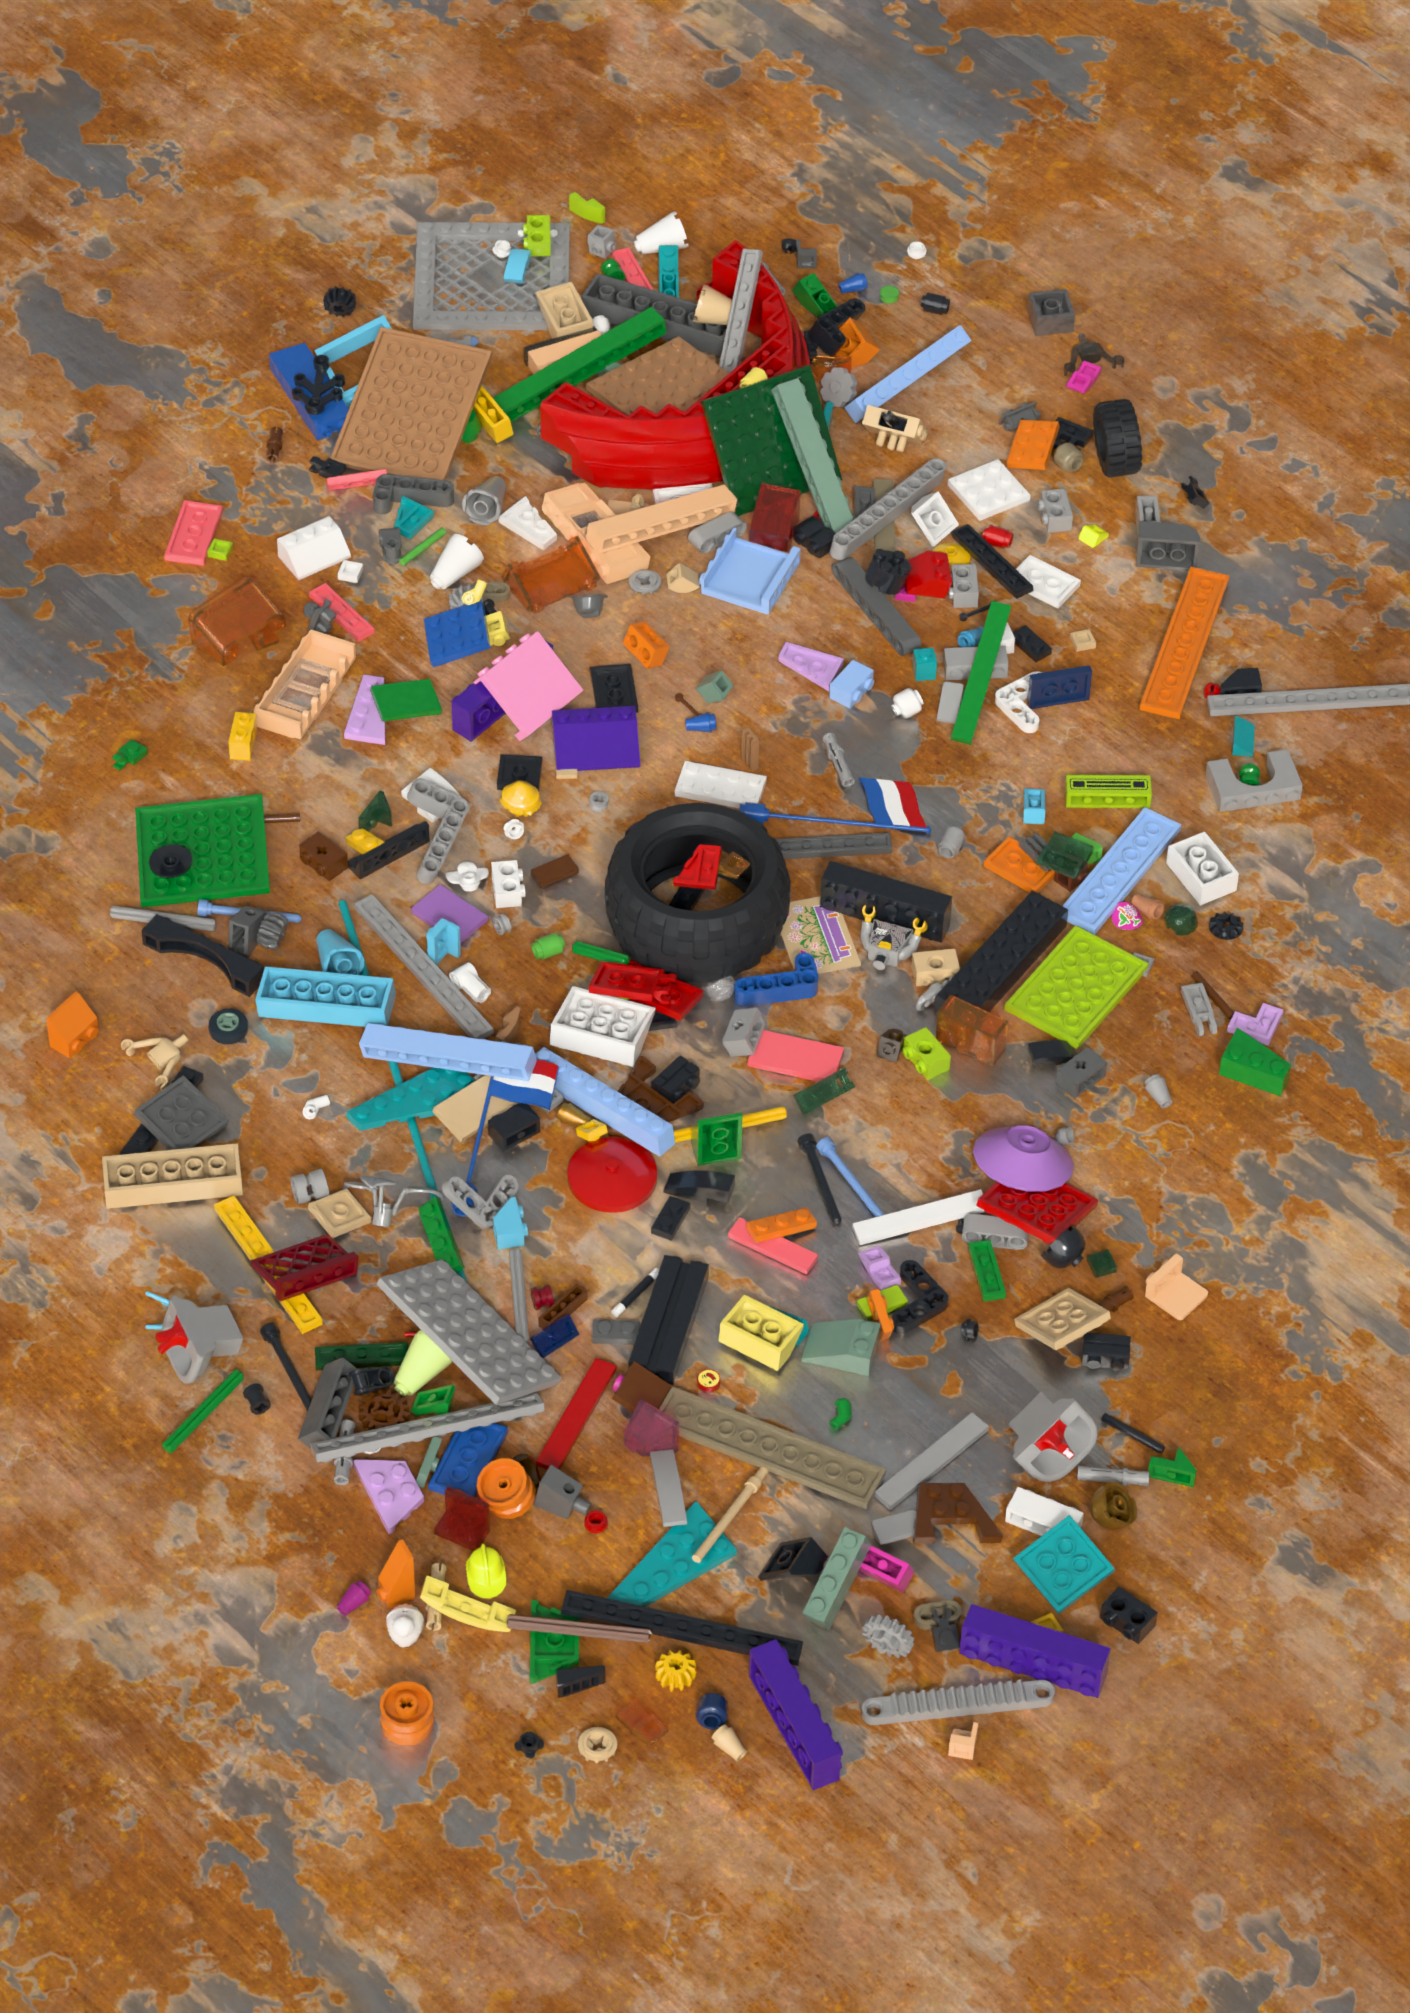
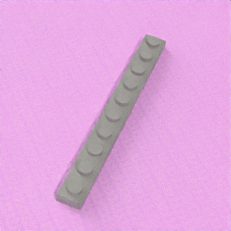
M1410 684L1207 696V705L1210 716L1410 705Z
M373 894L354 903L355 910L470 1038L485 1039L494 1034L493 1027Z
M538 1393L497 1405L490 1403L311 1443V1452L317 1462H329L334 1458L352 1457L357 1453L374 1452L379 1448L388 1446L397 1447L402 1443L410 1441L419 1442L424 1440V1438L432 1436L441 1437L450 1432H462L477 1426H489L499 1421H512L517 1417L534 1416L539 1412L545 1411L544 1403Z

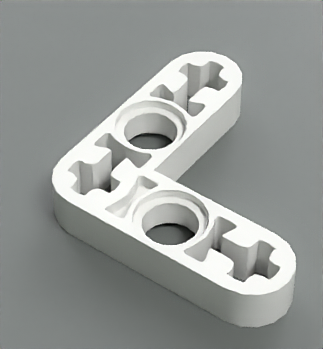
M1039 671L1032 672L1000 688L995 693V704L1026 733H1034L1039 728V717L1023 702V700L1028 698L1030 675L1042 673ZM1017 688H1024L1026 691H1025V692H1018V691H1016V689H1017ZM1018 708L1021 709L1022 712L1015 713L1012 710Z

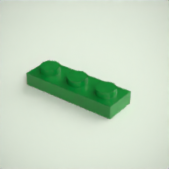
M991 1240L968 1243V1251L983 1302L1006 1299V1291Z

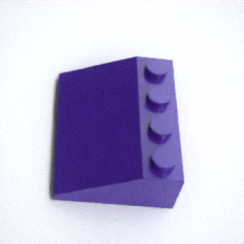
M635 706L552 710V733L557 770L577 769V771L640 767Z

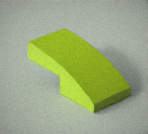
M576 192L569 195L570 211L593 222L601 224L605 222V207L594 198L586 201Z

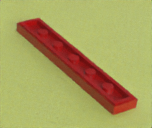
M598 1358L594 1359L536 1460L538 1467L548 1470L552 1465L559 1470L561 1469L614 1376L617 1365Z

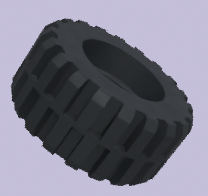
M1127 399L1098 403L1094 407L1093 426L1097 455L1104 475L1113 478L1138 473L1142 467V445L1139 424L1132 403Z

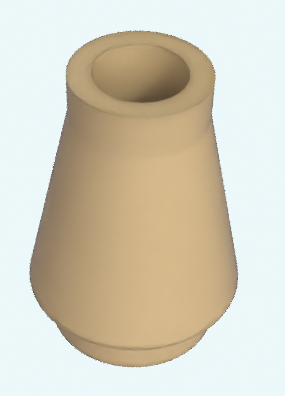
M725 1724L712 1735L714 1745L736 1761L741 1760L746 1755L747 1750L741 1744L732 1727L729 1728Z

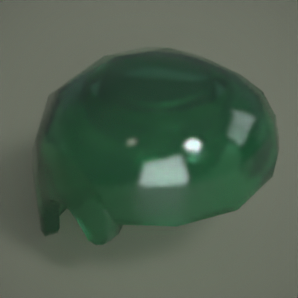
M1183 903L1175 904L1169 907L1164 914L1167 929L1172 928L1178 936L1188 935L1198 927L1196 912L1189 905Z

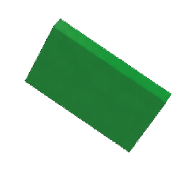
M430 679L375 685L370 688L382 722L439 715L442 712Z

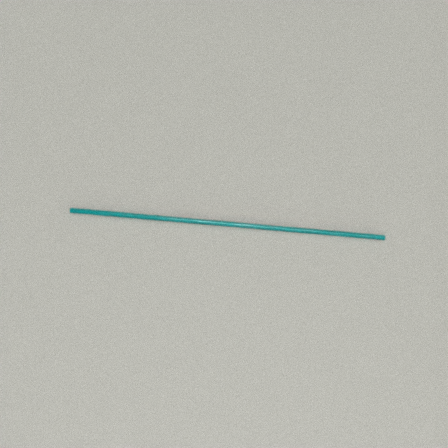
M341 900L338 905L350 943L362 953L347 902ZM364 959V967L360 975L370 976ZM388 1061L395 1086L404 1083L398 1063ZM415 1117L408 1118L407 1124L427 1187L438 1191ZM429 1193L431 1199H432L434 1196H436L437 1198H439V1199L441 1200V1198L438 1197L437 1195H435V1194H433V1193ZM462 1270L457 1273L467 1283L464 1271Z

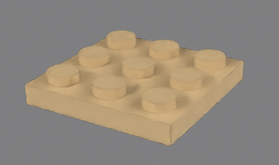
M1067 1288L1018 1316L1014 1321L1017 1328L1054 1350H1058L1073 1340L1084 1336L1085 1333L1092 1329L1100 1327L1103 1323L1110 1320L1111 1316L1110 1312Z

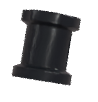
M258 1383L249 1385L243 1391V1396L249 1401L251 1405L250 1410L255 1415L265 1413L271 1406L270 1401L263 1394L264 1389L262 1385Z

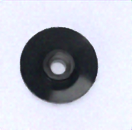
M180 845L162 846L155 850L149 858L151 871L163 878L178 877L187 872L192 865L191 853Z

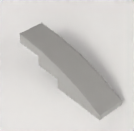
M673 1449L650 1452V1461L663 1527L687 1524L674 1451Z

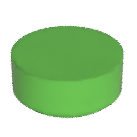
M894 286L881 288V301L888 304L897 302L899 290Z

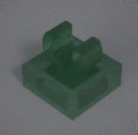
M1109 1249L1087 1256V1263L1095 1278L1117 1272V1265Z

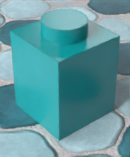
M934 648L913 649L912 667L915 681L936 680L937 660Z

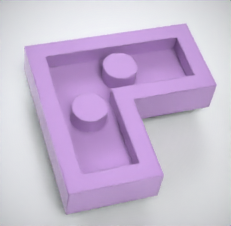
M1263 1003L1256 1018L1235 1011L1228 1025L1227 1032L1234 1034L1238 1027L1258 1042L1269 1046L1284 1010Z

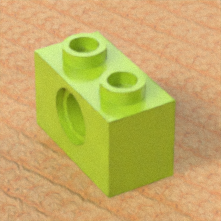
M927 1027L904 1037V1047L902 1049L904 1056L912 1061L918 1073L923 1074L927 1080L950 1070L951 1055Z

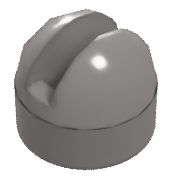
M1063 1127L1057 1131L1055 1138L1061 1145H1072L1074 1142V1131L1071 1127Z

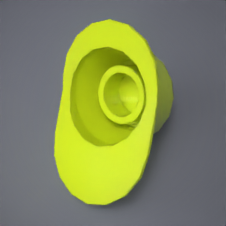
M481 1544V1547L473 1551L466 1561L467 1579L470 1590L476 1596L490 1599L497 1597L506 1587L505 1566L502 1557L495 1549Z

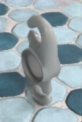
M945 980L942 984L936 982L931 985L918 999L916 1009L923 1011L924 1007H928L932 1003L936 1005V995L949 980Z

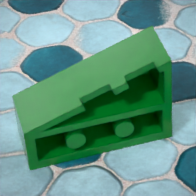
M1237 1027L1221 1057L1219 1075L1281 1097L1289 1082L1291 1064Z

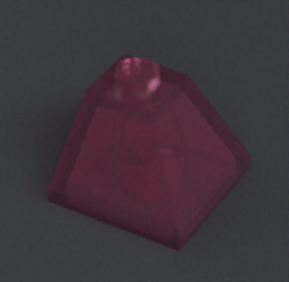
M641 1399L624 1431V1445L631 1452H636L643 1457L650 1456L652 1451L673 1449L674 1453L679 1450V1422Z

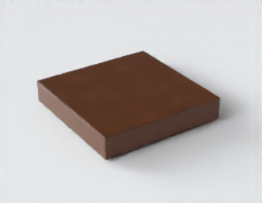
M634 1361L612 1399L651 1424L672 1386Z

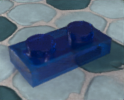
M565 1314L531 1336L530 1340L536 1352L542 1358H545L580 1334L570 1315Z

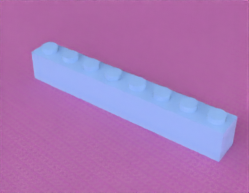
M959 325L844 407L856 424L864 418L867 405L880 407L972 340L962 326Z
M367 1023L359 1042L363 1057L523 1081H529L537 1062L533 1047L528 1045L447 1035L445 1033H433L424 1030L385 1026L383 1024Z
M543 1047L535 1053L537 1060L547 1061L559 1066L555 1089L566 1100L659 1157L675 1145L672 1124L547 1048Z

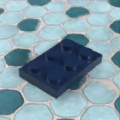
M1090 665L1031 674L1029 678L1028 707L1036 709L1089 700L1092 678Z

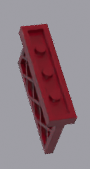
M325 1234L251 1260V1267L275 1289V1297L281 1302L357 1275L359 1256L354 1251L348 1253L329 1234ZM327 1243L330 1246V1248L321 1247L318 1245ZM301 1251H309V1252H312V1253H311V1255H310V1254H304V1253H299V1252H301ZM315 1253L327 1254V1257L315 1256ZM286 1257V1258H292V1261H286V1260H280V1259ZM296 1259L308 1261V1264L298 1263ZM268 1264V1265H273V1267H272V1268H268V1267H263L262 1265ZM277 1266L289 1268V1270L286 1271L276 1268Z

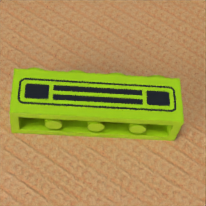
M1066 775V808H1150L1152 797L1150 775Z

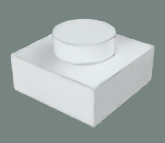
M343 560L338 572V580L358 583L363 571V563Z

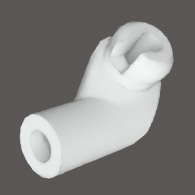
M323 1095L308 1100L303 1108L304 1117L313 1119L317 1115L319 1108L329 1106L328 1096Z

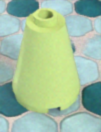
M421 1330L414 1335L394 1380V1389L402 1396H412L452 1363V1360Z

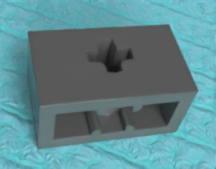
M1088 1047L1082 1052L1076 1053L1070 1061L1058 1067L1056 1071V1085L1075 1099L1106 1076L1107 1062Z

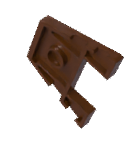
M643 1056L639 1057L637 1065L630 1071L628 1079L617 1091L668 1123L704 1108V1102L690 1091L672 1104L647 1085L644 1081L656 1072V1066Z
M920 1483L917 1491L913 1544H934L936 1535L932 1524H974L980 1543H1001L1002 1533L965 1483Z

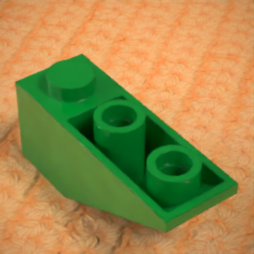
M814 272L799 280L792 289L801 305L817 318L838 307Z

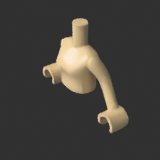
M184 1034L173 1042L168 1038L162 1037L136 1042L125 1039L121 1042L122 1050L128 1048L126 1054L132 1056L136 1048L156 1045L147 1052V1055L159 1070L166 1067L163 1074L155 1079L156 1086L163 1084L160 1087L162 1091L169 1086L168 1076L181 1059L179 1048L187 1043L188 1039Z

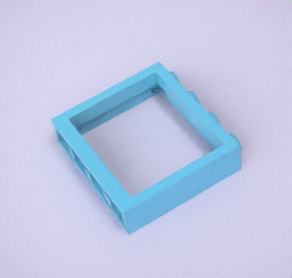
M383 315L314 351L317 356L326 355L329 358L330 364L375 341L380 327L392 328ZM329 367L325 373L329 380H331L335 374L331 367ZM358 385L345 392L342 389V400L348 409Z

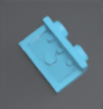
M441 918L434 927L428 930L426 935L427 953L436 965L447 953L456 958L461 955L460 927L453 922Z

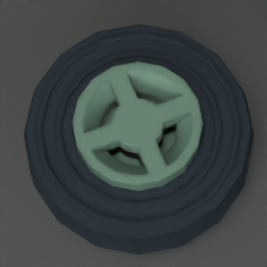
M236 1009L219 1010L209 1020V1033L212 1039L226 1045L240 1042L248 1032V1021L245 1015Z

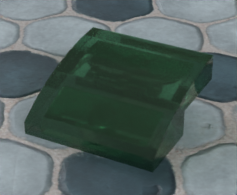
M1054 832L1048 845L1044 846L1036 864L1076 879L1091 857L1094 847Z

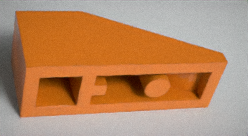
M403 1539L399 1540L378 1577L379 1588L376 1589L377 1595L381 1602L385 1601L389 1609L415 1599L414 1561Z

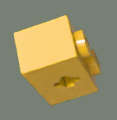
M235 712L229 737L230 759L251 761L257 735L256 713Z

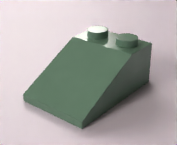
M862 1319L812 1323L801 1361L869 1376L880 1341L881 1323Z

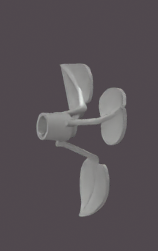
M360 1176L363 1182L349 1181L344 1182L343 1189L354 1187L370 1191L373 1194L374 1201L372 1224L390 1227L392 1215H396L397 1209L407 1193H433L443 1201L445 1198L442 1193L431 1188L405 1186L394 1207L391 1208L390 1203L383 1202L384 1185H397L394 1181L372 1176ZM377 1190H379V1202L377 1198Z

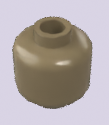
M1064 443L1057 447L1054 461L1064 471L1073 472L1082 466L1083 453L1072 443Z

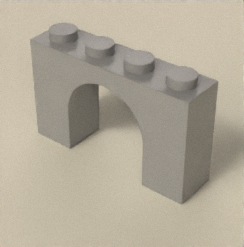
M1288 749L1268 752L1266 769L1271 781L1259 786L1247 785L1239 781L1234 776L1228 759L1207 762L1206 779L1219 812L1300 800L1303 785Z

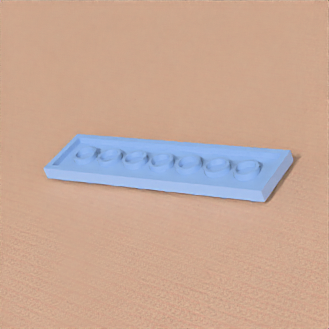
M1145 807L1065 902L1063 907L1068 909L1067 922L1095 935L1112 915L1117 905L1126 898L1181 831L1182 824Z

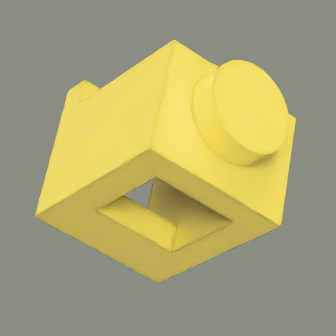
M499 611L487 615L486 620L490 644L495 646L505 644V640L510 639L507 627L508 623L503 613Z

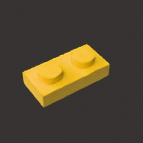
M363 828L357 829L345 837L347 845L361 854H365L385 843Z

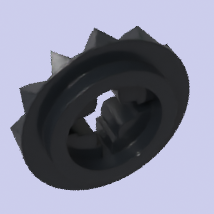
M1224 911L1222 914L1216 913L1214 917L1210 918L1209 930L1219 939L1232 940L1239 937L1243 932L1244 923L1241 922V917H1235L1234 912L1227 914ZM1226 922H1227V923L1229 922L1230 925H1227V927H1225V928L1223 929V924H1226Z

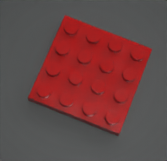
M996 1182L978 1198L976 1206L987 1213L1003 1219L1006 1223L1036 1236L1045 1243L1052 1244L1066 1229L1071 1231L1070 1226L1072 1224L1074 1226L1078 1225L1097 1207L1098 1199L1067 1183L1049 1191L1027 1192Z

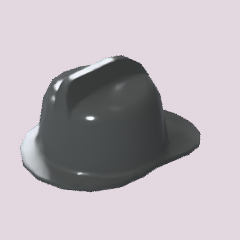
M603 594L579 597L562 595L573 598L576 611L583 618L598 617L603 609L604 598L608 597V595Z

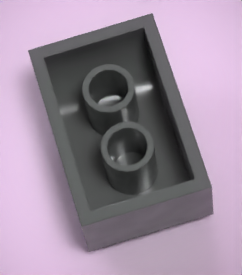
M1140 521L1136 567L1189 571L1190 567L1197 568L1200 546L1199 533L1193 527L1185 524Z

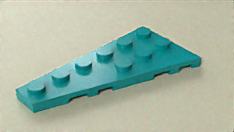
M433 1067L348 1110L346 1118L359 1131L385 1126L386 1122L398 1120L401 1123L406 1122L411 1117L418 1116L421 1119L436 1116L432 1112L433 1107L472 1084L475 1080L467 1072Z

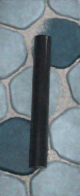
M1103 1414L1102 1422L1159 1454L1164 1452L1165 1446L1109 1414Z

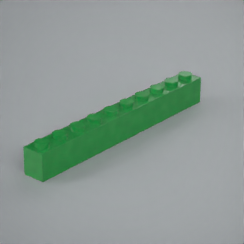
M650 307L493 397V399L510 418L512 423L538 408L543 400L565 382L576 386L604 370L606 366L623 359L666 334L665 319Z

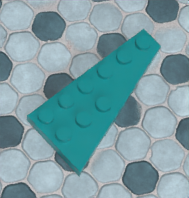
M696 1501L686 1511L687 1524L673 1526L607 1599L647 1607L737 1555V1549L722 1533L700 1563H696L692 1559V1556L716 1526Z

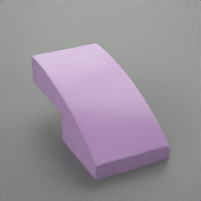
M880 1245L859 1253L866 1271L880 1291L894 1285H901V1277L890 1265V1258Z

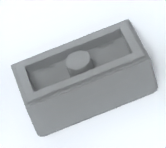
M913 1509L872 1520L873 1537L880 1545L913 1537L916 1510Z

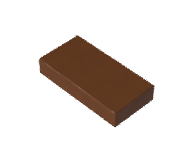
M568 854L531 869V876L541 888L579 873L578 866Z

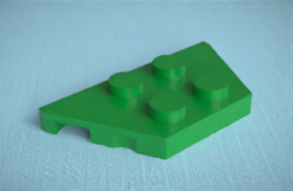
M531 1600V1616L579 1621V1618L561 1615L560 1610L553 1607L550 1610L540 1606L539 1601ZM531 1631L530 1684L556 1675V1670L570 1669L579 1665V1636Z

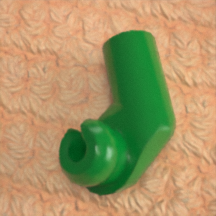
M839 1398L835 1401V1406H838L836 1408L838 1415L829 1421L830 1426L834 1430H838L852 1417L851 1403L846 1398Z

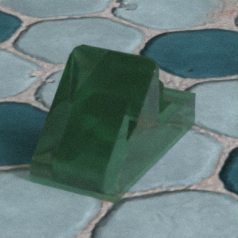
M380 790L358 817L359 829L363 828L369 832L372 828L376 827L378 822L390 827L392 826V813L383 791Z

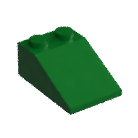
M742 1112L697 1120L692 1130L691 1145L697 1166L741 1159Z

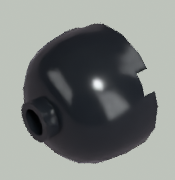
M1073 1224L1070 1226L1071 1232L1066 1229L1049 1246L1050 1248L1041 1254V1257L1047 1263L1058 1269L1067 1268L1070 1265L1076 1267L1084 1259L1081 1254L1085 1250V1240L1081 1232Z

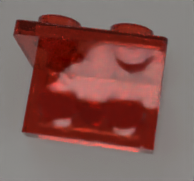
M448 1486L445 1489L446 1512L434 1528V1534L471 1551H475L477 1548H480L490 1532L489 1504L483 1499L474 1498L465 1494L460 1489H453Z

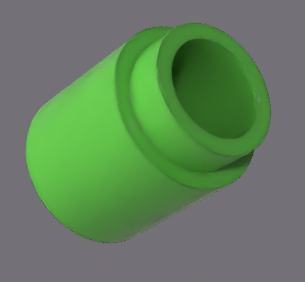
M556 933L536 939L531 944L533 954L537 960L541 958L544 960L563 953V948L565 947L562 936H558Z

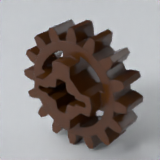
M380 1389L378 1395L371 1392L370 1399L363 1398V1404L359 1405V1421H362L363 1428L368 1427V1431L409 1421L410 1411L409 1405L406 1404V1398L400 1399L399 1392L392 1395L390 1389H388L387 1393H383Z

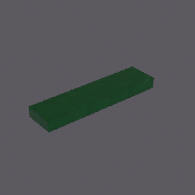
M408 1342L315 1347L316 1370H323L324 1365L342 1357L356 1368L401 1366L408 1351Z

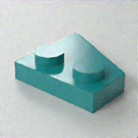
M402 496L394 528L399 527L400 535L411 540L435 517L434 510Z

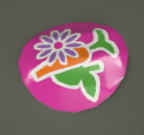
M1120 902L1112 913L1113 924L1123 930L1136 929L1143 923L1140 912L1128 902Z

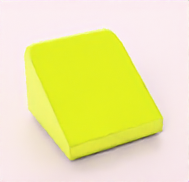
M1095 524L1085 525L1079 535V540L1094 548L1104 541L1109 534Z

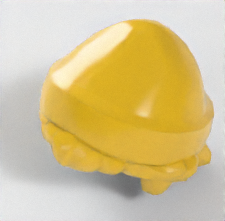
M515 781L505 786L500 798L501 805L512 814H515L516 817L521 815L524 817L531 816L542 804L538 789L526 781Z

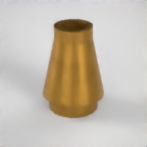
M563 1103L557 1115V1119L561 1120V1123L575 1127L581 1126L592 1119L571 1103Z

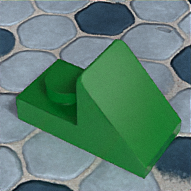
M452 1384L418 1392L411 1411L415 1416L433 1412L436 1415L450 1413L456 1387Z
M1179 1447L1175 1461L1151 1456L1148 1469L1149 1478L1194 1488L1197 1470Z

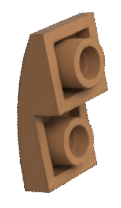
M518 1006L505 1014L503 1029L497 1033L496 1042L513 1044L520 1028V1008Z

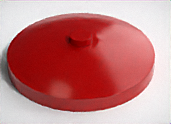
M621 1137L599 1138L580 1147L571 1157L567 1170L568 1185L575 1198L591 1209L608 1213L624 1212L640 1206L653 1194L657 1185V1165L651 1153L645 1147L632 1140Z

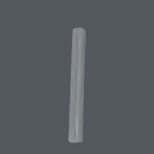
M112 906L110 910V916L117 919L149 923L158 914L164 918H169L180 926L191 929L215 931L216 921L214 919Z
M512 1249L509 1253L516 1333L528 1343L529 1333L522 1251L520 1249Z

